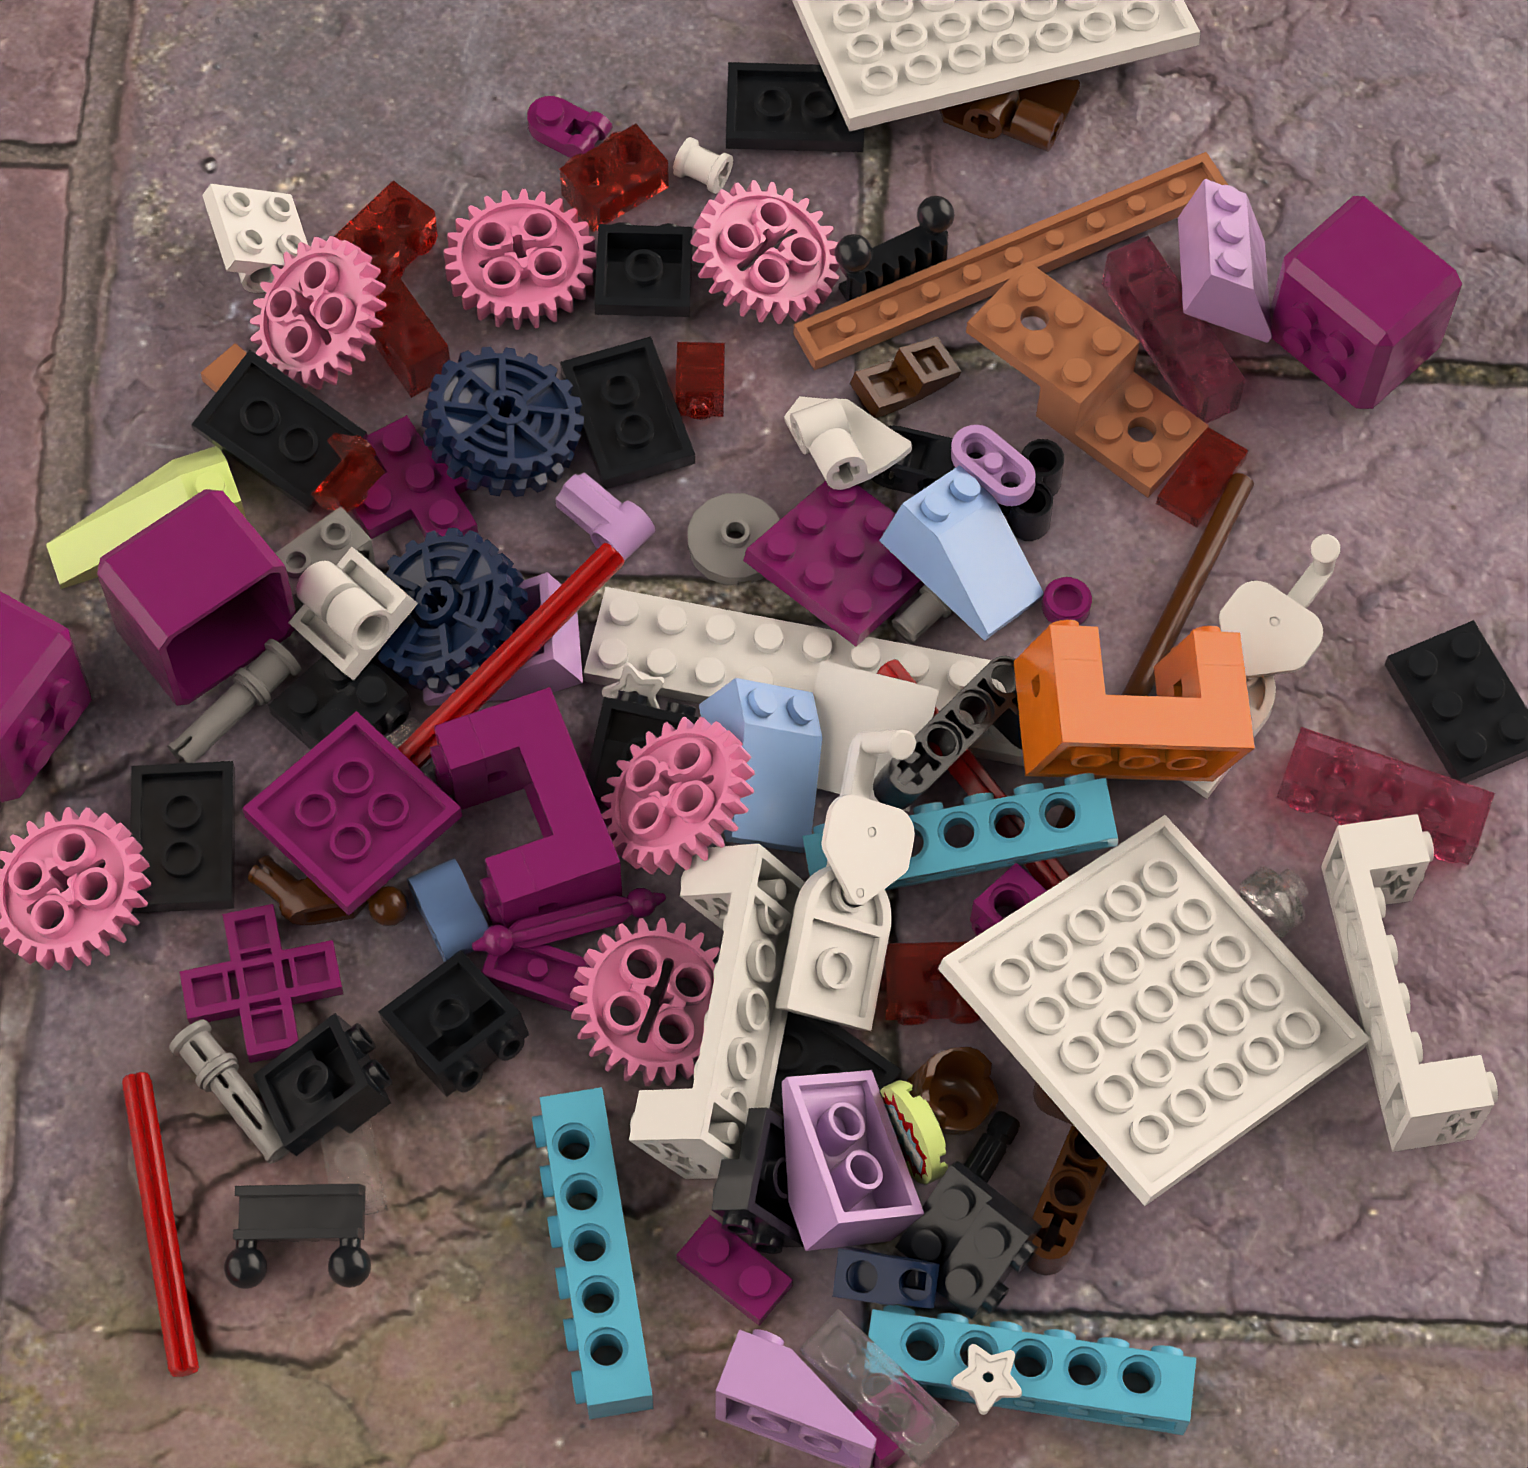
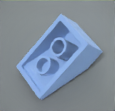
M960 465L902 503L879 540L984 641L1039 602L1043 597L1044 592L996 499Z
M735 678L699 704L701 717H704L711 725L715 721L719 722L727 731H731L743 743L742 747L751 756L747 764L755 771V775L745 781L754 789V793L740 799L749 810L747 813L734 815L732 821L736 823L738 830H724L726 842L760 844L766 848L805 853L802 836L812 834L822 745V733L813 692Z

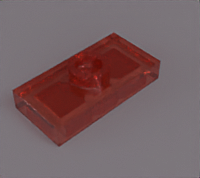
M1207 427L1158 494L1156 504L1197 528L1226 488L1231 476L1237 473L1242 466L1249 450Z

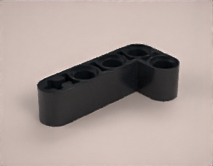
M999 656L991 660L914 736L916 746L912 755L903 760L892 758L878 772L873 782L874 796L878 802L901 810L909 807L991 725L1011 744L1022 750L1013 662L1015 658ZM992 679L1002 683L1006 693L998 690L992 683ZM960 710L969 713L974 720V724L965 721L960 714ZM927 741L938 745L943 756L934 754L928 747ZM910 767L916 775L904 785L898 778Z

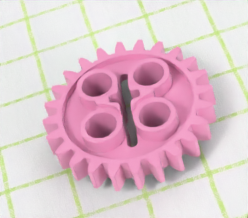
M752 180L746 191L738 182L733 185L729 193L721 189L714 201L710 199L694 224V228L697 231L691 239V244L698 247L692 260L698 263H705L698 274L699 278H713L714 283L709 292L711 294L720 291L726 293L727 295L723 302L725 307L736 301L740 303V316L744 317L750 309L756 310L758 322L762 323L768 313H772L776 323L781 324L787 314L796 322L799 321L804 312L812 315L820 303L824 304L839 279L836 271L840 266L834 256L838 242L827 240L834 230L833 226H820L818 224L823 212L816 211L810 214L806 210L809 204L808 198L802 199L799 203L792 201L793 189L791 188L787 189L783 196L778 195L774 182H770L765 191H761L756 180ZM788 233L794 234V235L790 236L789 238H788V237L785 238V239L781 242V244H780V246L778 247V249H775V248H774V246L779 242V240H780L782 237H784V236L787 235ZM756 254L760 256L751 267L745 271L739 270L744 266H748Z
M526 189L521 190L517 200H512L510 194L504 190L502 191V202L496 204L489 196H485L484 210L481 211L477 207L470 205L468 207L469 220L463 218L455 220L457 232L447 234L448 248L444 249L446 279L451 282L453 296H462L463 308L465 310L477 306V316L480 321L492 313L495 315L496 327H500L506 318H512L515 330H519L523 319L529 318L534 328H539L540 316L546 315L555 323L557 322V309L560 307L572 313L574 311L573 298L585 300V285L594 284L593 270L596 269L597 256L594 253L596 252L594 236H589V224L587 221L578 222V210L576 208L564 212L562 198H558L551 205L546 204V196L543 191L538 194L534 201L528 199ZM534 234H545L541 237L532 236ZM494 242L500 243V244L495 245V246H488V245H486V244L494 243ZM545 272H554V273H556V274L549 275V276L542 275V274L545 273ZM500 281H508V282H510V283H507V284H505V285L495 284V283L500 282Z
M329 236L327 241L314 237L311 247L303 242L298 243L297 256L285 252L283 254L285 266L282 269L274 265L271 266L270 269L274 280L272 283L261 282L260 286L267 293L265 298L256 299L253 302L255 306L261 308V314L251 318L250 323L259 327L260 330L250 339L251 342L261 346L256 352L261 358L305 389L310 386L316 390H321L323 381L332 385L337 384L338 371L350 376L352 374L350 361L353 358L362 362L365 361L361 348L364 344L375 345L376 343L375 339L369 334L371 328L383 326V322L375 318V312L384 309L386 303L377 299L376 296L386 287L385 284L375 280L381 270L370 264L372 257L361 251V248L333 236Z
M682 717L677 730L671 724L665 722L662 728V736L658 738L648 731L646 733L647 745L641 749L639 746L632 744L630 750L633 758L630 762L618 760L616 763L623 771L620 777H611L606 781L614 788V792L601 797V802L609 808V810L601 815L608 826L607 830L617 854L637 870L642 867L649 874L653 875L659 867L667 875H671L676 862L685 870H689L692 856L697 854L702 860H708L707 847L713 843L723 848L725 846L721 836L723 831H737L738 826L732 821V818L735 814H744L749 810L740 799L754 793V789L745 782L755 775V771L747 764L751 756L742 747L743 743L731 731H727L717 721L711 725L704 717H699L695 724L686 717Z
M66 807L61 821H58L50 812H46L44 818L45 826L40 829L34 823L28 821L26 826L29 836L22 839L12 834L10 839L15 846L12 853L0 851V859L5 863L3 869H0V938L4 940L3 944L14 954L18 953L28 964L31 965L37 960L46 970H50L55 961L66 971L70 970L74 956H77L86 966H89L92 960L91 951L98 949L106 957L109 956L110 950L107 941L114 938L124 943L127 939L121 931L123 925L138 926L140 923L131 914L132 909L147 907L148 902L137 891L151 886V882L141 873L150 867L149 862L139 854L143 847L133 836L131 837L132 833L121 822L116 824L105 812L98 818L87 807L79 817L70 807ZM85 849L77 860L72 861L77 852ZM41 877L40 882L34 888L29 889L32 882ZM107 887L105 894L99 899L94 900L96 894L101 889ZM64 915L62 921L51 929L52 923L58 917Z
M639 918L635 924L634 934H631L628 928L621 923L615 930L616 942L606 934L601 935L597 944L602 953L588 949L583 959L591 968L578 967L574 978L583 983L584 986L574 987L570 993V998L584 1004L573 1010L571 1019L587 1022L577 1037L578 1039L592 1037L595 1039L596 1043L589 1053L591 1058L603 1052L609 1055L605 1066L607 1072L612 1070L618 1063L624 1065V1081L628 1082L636 1070L642 1072L645 1086L651 1085L656 1073H661L666 1086H670L674 1082L677 1069L687 1080L694 1076V1062L696 1063L699 1058L704 1033V1017L709 1009L714 984L715 963L713 961L718 955L720 948L717 946L704 952L700 946L705 934L700 932L691 941L686 939V924L681 922L674 933L667 932L665 918L659 919L654 931H649L645 920ZM635 959L646 963L650 969L651 977L645 979L635 977L628 970L627 962ZM664 961H670L672 969L659 999L661 1007L651 1021L646 1042L640 1043L637 1040V1036L651 1004L649 996L658 984ZM688 978L692 980L698 987L699 995L688 997L680 993L676 986V979ZM616 1006L627 1008L634 1017V1024L629 1026L619 1025L611 1017L610 1008ZM668 1024L678 1028L683 1038L682 1043L669 1044L664 1041L660 1036L659 1026Z

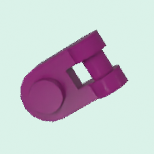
M544 96L536 99L527 111L528 130L533 138L559 153L584 164L595 153L594 145L597 141L605 140L613 128L610 120L597 111L589 113L556 96ZM574 129L581 132L580 134L571 135Z

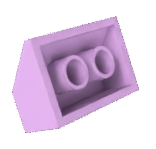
M1204 179L1178 217L1183 313L1268 343L1272 338L1265 241L1246 193L1240 192L1230 185H1221Z

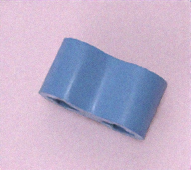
M450 859L407 878L413 899L443 961L446 962L460 950L465 955L474 952L472 943L481 938L489 927L456 859Z

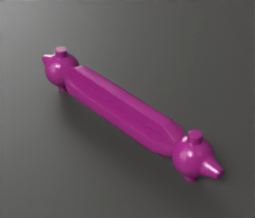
M636 888L627 897L613 894L521 918L515 921L509 928L502 925H493L484 932L481 938L472 943V948L474 951H487L493 956H502L509 952L512 946L523 949L621 924L630 915L636 918H646L654 912L658 905L666 900V896L664 893L651 892L646 888Z

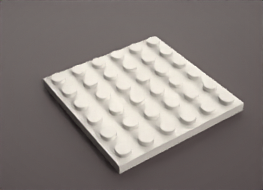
M1166 815L944 957L938 967L939 971L1144 1206L1362 1051L1371 1040Z

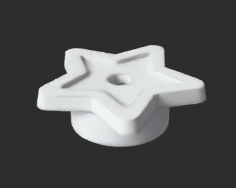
M625 663L620 681L603 687L602 695L617 699L618 690L626 692L636 691L639 695L648 697L646 706L660 709L656 695L665 681L663 677H650L644 672L637 671L631 663Z
M971 1344L968 1347V1368L956 1375L951 1380V1385L967 1391L975 1399L980 1414H987L994 1403L1002 1398H1020L1022 1396L1020 1386L1010 1374L1015 1360L1014 1351L1008 1350L990 1355L976 1344ZM985 1373L993 1375L991 1382H986L983 1379Z

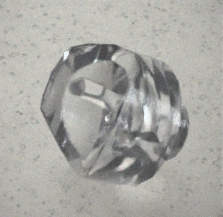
M1264 866L1258 868L1240 882V897L1263 922L1267 916L1274 917L1267 926L1279 939L1285 937L1304 921L1305 911L1301 901L1308 896V889L1303 880L1294 871L1285 869L1278 874Z

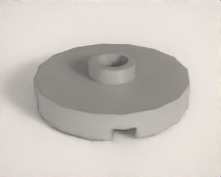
M725 493L707 500L694 512L688 525V550L695 568L708 579L724 585H739V582L749 580L753 583L763 579L764 576L743 561L745 552L752 543L780 519L776 511L762 499L745 493ZM730 532H740L743 536L739 539H732L728 534Z

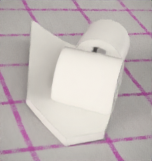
M799 396L784 416L785 423L802 453L805 455L811 453L828 486L833 489L843 490L865 482L899 462L912 450L911 441L893 431L848 399H822Z

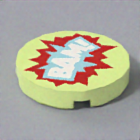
M898 1080L884 1086L880 1090V1094L910 1176L918 1183L927 1185L942 1178L948 1169V1164L940 1162V1156L946 1154L945 1139L927 1101L923 1100L920 1095L913 1098L909 1093L913 1085L907 1081Z

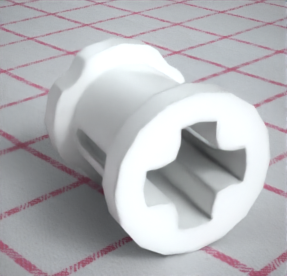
M689 137L684 141L676 155L673 164V174L680 178L684 176L691 177L706 184L708 191L717 194L724 187L733 166V156L727 153L718 155L699 146L698 140Z

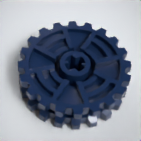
M491 346L482 347L480 355H474L469 350L460 353L458 363L448 360L443 364L442 375L435 374L430 387L432 391L428 393L425 405L427 410L423 412L421 426L427 428L423 435L425 446L434 447L431 458L436 464L445 463L448 466L446 474L453 480L459 477L465 478L467 480V488L474 491L483 486L489 489L490 495L499 497L502 490H510L514 497L524 496L526 488L530 487L537 493L541 492L546 488L547 479L555 483L558 482L563 476V467H570L575 455L572 451H575L581 436L578 432L582 431L584 416L578 413L581 410L582 403L580 397L570 396L573 388L571 382L568 379L559 380L556 377L558 369L552 364L543 367L537 363L538 356L528 353L523 358L517 356L514 348L505 347L503 353H495Z
M448 528L445 536H441L434 530L426 533L425 541L420 544L411 540L405 544V554L401 557L393 555L387 561L390 569L385 575L418 604L377 652L380 653L377 658L388 668L393 667V671L402 680L406 681L409 679V684L421 691L428 685V688L434 693H443L447 685L457 690L515 632L516 627L521 626L526 621L527 617L520 610V606L528 602V594L523 588L518 587L524 579L516 568H511L514 563L503 553L498 554L499 549L488 539L483 541V538L477 532L469 530L463 536V533L458 528Z

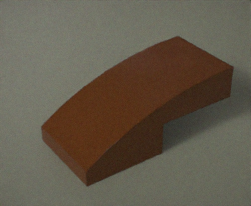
M938 336L899 348L894 360L856 371L850 385L870 415L877 419L933 394L959 378L962 371Z

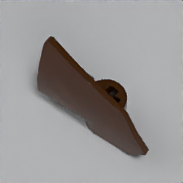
M1060 79L939 109L944 123L974 135L995 139L1003 134L1049 152L1080 89V81Z

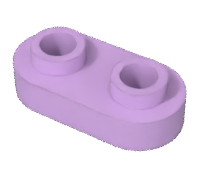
M983 425L963 427L954 435L951 444V459L954 466L960 465L996 499L997 503L1005 506H1017L1030 499L1035 489L1036 474L1031 462L992 429ZM977 452L982 454L983 457L973 459L968 455ZM1006 482H1014L1018 486L1009 488L1003 486V484Z

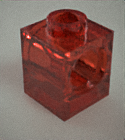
M677 342L676 404L681 416H688L697 420L710 417H724L725 343Z

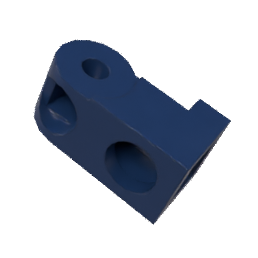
M856 1247L838 1248L832 1297L892 1306L899 1304L934 1308L939 1264Z

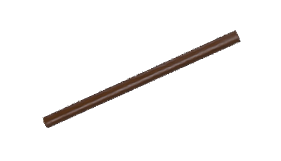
M1234 473L1231 476L1121 695L1149 696L1155 684L1154 666L1173 648L1254 486L1253 480L1247 475ZM1067 806L1064 807L1055 828L1068 827L1074 821L1075 813Z

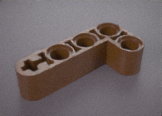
M1035 1081L1033 1097L1038 1108L1047 1115L1072 1125L1032 1217L1042 1228L1032 1241L1038 1249L1027 1266L1037 1274L1052 1275L1061 1271L1068 1263L1109 1165L1101 1156L1097 1159L1088 1160L1077 1154L1074 1147L1079 1144L1090 1143ZM1063 1189L1072 1190L1078 1194L1081 1203L1071 1207L1065 1206L1056 1199L1055 1193ZM1052 1223L1056 1227H1060L1055 1245L1051 1248L1050 1252H1047L1040 1247L1046 1240Z

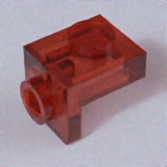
M333 433L327 441L342 461L311 495L322 508L336 510L341 506L348 513L366 500L368 496L367 491L385 471L374 458L376 456L375 449L364 438L358 435L350 436Z

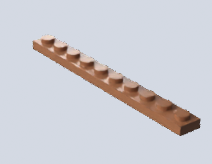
M1201 153L794 324L793 334L815 371L993 296L1027 261L1042 272L1047 273L1178 218L1204 179L1221 185L1228 184L1208 153Z

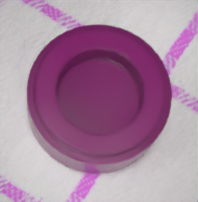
M1057 578L1050 582L1044 591L1042 600L1043 614L1051 623L1059 620H1075L1080 625L1089 616L1092 604L1091 592L1085 583L1076 578Z

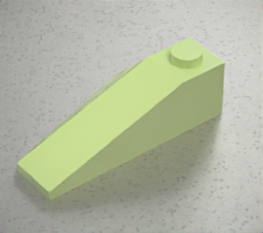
M214 446L171 460L48 542L46 546L61 589L97 578L100 557L204 489L224 491L245 517L240 495L228 462L221 449Z

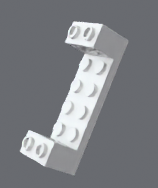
M1418 814L1337 826L1321 865L1361 1029L1371 1039L1366 1045L1392 1152L1473 1140L1487 1119L1494 1103L1498 1100L1495 1077L1491 1071H1485L1481 1055L1419 1064L1423 1060L1421 1039L1416 1031H1410L1406 1015L1410 1013L1409 992L1405 983H1398L1394 968L1398 963L1396 942L1392 934L1386 935L1382 921L1386 914L1385 905L1412 901L1420 882L1424 881L1425 871L1429 862H1432L1434 859L1431 835L1428 831L1422 832Z
M760 844L724 846L723 848L709 847L707 848L708 860H702L697 854L692 856L690 869L685 870L681 877L680 897L721 928L724 934L719 959L714 968V984L709 1009L704 1017V1033L699 1058L694 1066L693 1088L639 1090L635 1112L630 1122L631 1132L629 1141L685 1179L718 1178L721 1159H739L741 1136L745 1130L749 1108H770L788 1011L775 1007L795 904L805 881Z

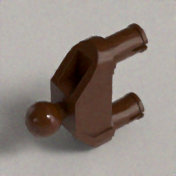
M269 855L259 859V863L264 866L263 869L255 864L248 875V881L253 885L255 884L278 902L281 915L296 925H318L354 919L367 904H369L370 916L376 923L383 926L397 925L404 920L408 913L409 902L406 895L398 888L393 886L384 887L385 885H383L354 912L347 915L310 878L298 880L277 864Z

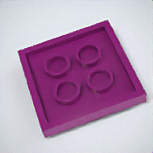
M824 481L746 549L743 560L855 647L925 585L879 541L896 513L859 485L838 490L831 488Z
M357 711L242 808L245 818L347 915L354 912L462 817L461 807Z

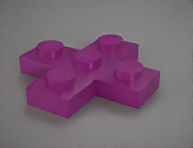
M407 415L368 435V438L365 440L366 446L384 475L346 493L345 496L347 505L364 532L371 539L412 518L424 537H426V533L434 530L441 536H445L448 528H458L463 533V536L469 530L478 533L476 521L459 496V494L470 489L467 488V480L463 477L453 480L446 474L448 466L445 463L436 464L431 458L433 450L430 451L425 446L423 439Z
M273 904L222 914L231 961L179 971L189 1025L202 1019L213 1022L241 1016L247 1056L250 1063L276 1058L299 1040L293 1005L344 994L333 940L283 950L275 908Z

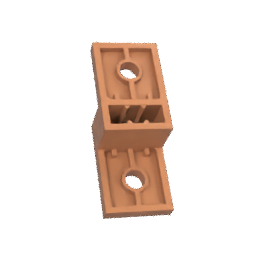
M1028 261L967 322V334L1040 386L1036 417L1147 498L1207 435L1208 424L1134 372L1140 344L1139 340ZM1034 316L1041 318L1047 326L1041 330H1029L1023 326L1021 321L1026 317ZM1135 427H1144L1153 434V438L1147 442H1139L1131 438L1128 431Z

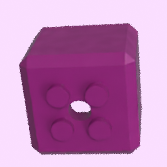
M1352 196L1284 256L1270 308L1272 339L1356 409H1373L1440 348L1460 293L1462 282L1453 267L1365 196Z
M204 489L100 557L97 575L116 631L176 706L190 704L235 674L240 667L243 668L254 661L266 650L265 643L269 639H274L281 643L290 637L295 630L288 623L296 614L286 566L224 491Z
M0 591V801L5 802L18 799L23 795L64 737L76 724L81 714L92 701L89 684L69 629Z

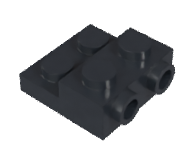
M618 222L612 225L598 224L595 315L690 317L693 255L691 239L693 237V227H682L671 223L660 226L632 225L626 222Z
M324 655L268 705L270 713L310 750L356 711L383 736L386 733L392 734L400 729L411 711L408 693L374 662L370 665L367 664L356 679L353 680Z
M618 690L617 699L604 697L586 773V778L594 797L601 799V797L614 792V788L606 781L611 777H620L623 771L616 763L618 760L630 762L633 758L630 750L632 744L639 746L641 749L646 746V733L648 731L657 738L662 736V728L665 722L671 724L676 730L682 717H686L695 724L699 717H695L696 707L667 701L665 710L646 706L647 696Z
M461 950L378 1011L382 1022L411 1052L417 1066L446 1097L456 1090L467 1092L473 1089L482 1079L483 1070L498 1058L502 1061L514 1058L522 1050L524 1039L529 1036L521 1012Z
M334 1013L253 1074L283 1146L293 1155L298 1156L337 1125L351 1134L391 1104L385 1089L392 1085V1079L376 1059H370L369 1053L376 1046L368 1032L360 1024L356 1023L354 1026H350Z
M767 1107L749 1108L745 1130L741 1136L739 1159H721L718 1179L713 1189L711 1210L723 1217L721 1225L723 1230L737 1235H751V1247L763 1253L779 1254L782 1252L783 1247H804L788 1202L784 1119Z
M956 1161L949 1166L922 1206L924 1215L907 1228L895 1248L908 1258L938 1263L939 1272L936 1291L972 1319L983 1310L991 1314L999 1306L1009 1291V1288L1003 1284L1012 1270L1020 1273L1036 1253L1038 1247L1032 1241L1042 1226L966 1166Z

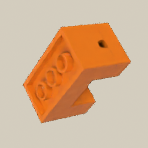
M1059 620L1051 623L1013 661L1025 776L1070 777L1078 774L1093 773L1095 778L1213 782L1255 748L1240 632H1221V629L1217 626H1202L1193 629L1185 639L1173 647L1154 666L1157 696L1106 695L1099 629L1096 626H1079V622L1075 620Z

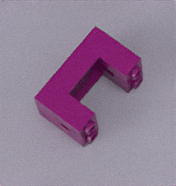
M550 687L434 726L437 745L430 747V753L435 765L433 772L438 787L447 795H451L453 801L461 807V810L524 789L543 836L542 839L485 858L488 877L480 879V883L485 899H483L484 907L491 926L502 925L509 928L515 921L521 918L613 894L622 896L621 863Z

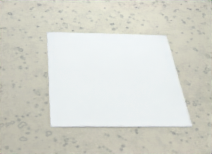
M821 660L813 690L822 733L817 788L840 794L850 743L858 733L880 730L898 731L903 729L912 732L915 736L933 718L940 689ZM890 753L878 754L874 778L893 758ZM909 767L898 779L902 784L906 785L916 774ZM872 783L871 794H870V800H874V801H877V802H878V800H877L876 797L874 796L873 783ZM911 805L904 809V811L909 812Z

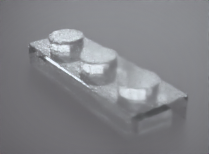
M839 1309L800 1347V1354L919 1467L958 1428L959 1422Z

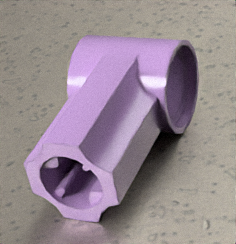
M585 472L580 475L574 474L563 485L561 492L555 498L556 507L590 534L591 541L597 549L602 544L608 543L621 554L624 560L630 557L655 533V527L651 519L639 506L630 501L621 503Z

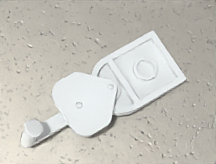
M1322 534L1313 540L1311 544L1313 562L1288 595H1285L1266 582L1250 581L1241 585L1220 611L1219 624L1221 632H1240L1253 738L1265 724L1273 708L1276 693L1273 675L1301 670L1321 644L1323 637L1322 624L1319 618L1309 611L1307 607L1334 572L1336 559L1340 554V544L1332 535ZM1231 768L1213 782H1181L1208 799Z
M908 730L861 732L854 736L850 743L840 797L836 798L829 806L821 845L827 858V865L807 879L796 900L775 1007L777 1009L856 1030H872L891 928V907L885 888L908 870L915 832L912 820L906 812L899 808L870 800L878 754L890 753L893 758L903 760L912 755L915 750V737Z

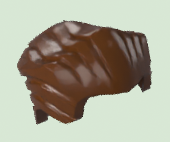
M954 1047L936 1053L907 1079V1082L913 1085L912 1090L909 1091L910 1095L913 1098L920 1095L923 1100L927 1101L939 1123L942 1133L960 1136L972 1131L996 1109V1104H998V1094L992 1079L989 1077L991 1075L992 1063L977 1048Z

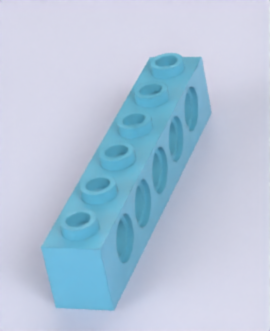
M1084 773L1065 778V786L1044 789L1043 783H1032L1014 788L1013 796L994 799L993 793H980L965 797L963 799L964 805L944 809L943 803L935 802L914 807V815H909L912 820L915 835L924 841L923 848L919 854L910 858L909 868L906 873L886 887L885 890L1011 867L1016 862L1021 865L1118 846V835L1106 778L1095 780L1093 773ZM1064 805L1073 810L1075 819L1068 827L1055 828L1046 820L1048 811L1054 806ZM1006 815L1018 816L1025 823L1023 831L1014 838L1002 837L995 830L997 822ZM825 823L813 827L814 834L802 836L810 876L827 865V858L821 845ZM959 824L970 827L974 831V837L967 846L955 848L945 841L946 834L951 827Z
M600 1087L539 1097L542 1115L533 1116L532 1123L536 1148L547 1146L549 1165L539 1166L544 1198L555 1197L557 1215L547 1217L552 1249L562 1247L565 1266L555 1268L560 1300L570 1298L573 1318L563 1319L568 1352L579 1351L581 1370L571 1372L576 1404L587 1403L589 1420L653 1409V1394L603 1089ZM572 1143H579L588 1148L586 1155L576 1160L565 1158L561 1155V1151L565 1146ZM578 1193H589L597 1199L596 1203L586 1210H576L568 1204L569 1200ZM587 1243L598 1244L605 1250L604 1254L595 1261H584L576 1255L578 1249ZM595 1294H604L613 1301L612 1306L603 1313L590 1312L585 1308L584 1304L589 1297ZM602 1346L616 1347L622 1353L621 1358L609 1366L596 1363L592 1356Z
M899 1305L884 1306L883 1311L872 1309L862 1387L885 1390L898 1379H901L909 1390L916 1387L924 1396L976 1404L975 1399L967 1391L951 1385V1380L968 1368L963 1363L960 1355L968 1350L971 1344H976L990 1355L1012 1350L1015 1353L1014 1362L1021 1357L1034 1358L1043 1369V1372L1036 1377H1026L1017 1371L1013 1363L1010 1374L1020 1386L1022 1396L1020 1398H1002L994 1403V1407L1184 1435L1190 1423L1196 1358L1183 1356L1184 1352L1179 1348L1158 1345L1153 1346L1151 1351L1129 1348V1342L1112 1337L1099 1338L1097 1343L1076 1340L1074 1333L1059 1329L1045 1330L1043 1335L1022 1332L1020 1325L1006 1321L992 1322L990 1327L969 1324L968 1318L952 1313H941L937 1315V1318L916 1316L913 1309ZM915 1341H925L934 1348L936 1355L929 1360L919 1361L910 1356L907 1346ZM1075 1365H1085L1095 1373L1097 1381L1090 1385H1080L1072 1380L1068 1370ZM985 1373L983 1379L986 1382H991L993 1375ZM1129 1373L1141 1374L1148 1380L1150 1390L1141 1394L1130 1391L1123 1382V1376Z

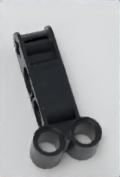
M887 426L911 441L912 450L899 462L874 476L871 480L882 487L916 495L956 468L951 459L953 438L902 426ZM1048 439L1031 441L1024 447L1021 453L1031 462L1034 468L1044 467L1050 470L1045 473L1035 471V489L1030 499L1017 506H1005L998 503L1003 515L1008 516L1007 523L1014 536L1023 541L1038 540L1048 532L1053 508V496L1058 493L1061 487L1064 453L1057 443ZM977 452L968 455L973 459L983 457L982 454ZM890 471L894 472L892 479L889 478ZM1006 482L1003 484V486L1009 488L1018 486L1014 482ZM1029 507L1037 509L1039 512L1031 514L1021 509Z

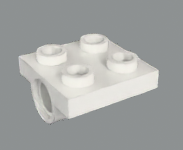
M210 184L202 195L226 271L238 272L243 288L249 292H265L260 284L261 282L272 283L274 280L270 269L271 266L274 265L282 269L285 266L283 256L285 252L297 256L298 243L303 242L308 245L291 194Z
M351 547L337 565L329 561H319L309 566L302 573L297 583L296 593L303 606L288 623L344 674L355 680L418 603L366 557Z

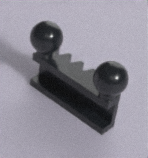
M942 196L927 197L920 203L917 210V220L920 226L873 248L865 237L858 234L846 235L840 239L835 248V259L847 278L846 281L839 283L838 286L846 301L848 302L927 269L931 265L934 266L946 261L948 251L947 229L952 225L955 216L952 204Z
M362 1184L235 1186V1196L239 1197L238 1229H233V1240H236V1248L228 1254L224 1263L226 1278L232 1285L241 1289H249L260 1284L265 1278L267 1261L263 1253L257 1249L258 1241H339V1247L331 1254L328 1261V1272L332 1280L342 1287L353 1288L361 1285L368 1278L371 1271V1260L367 1252L361 1248V1240H364L366 1186Z

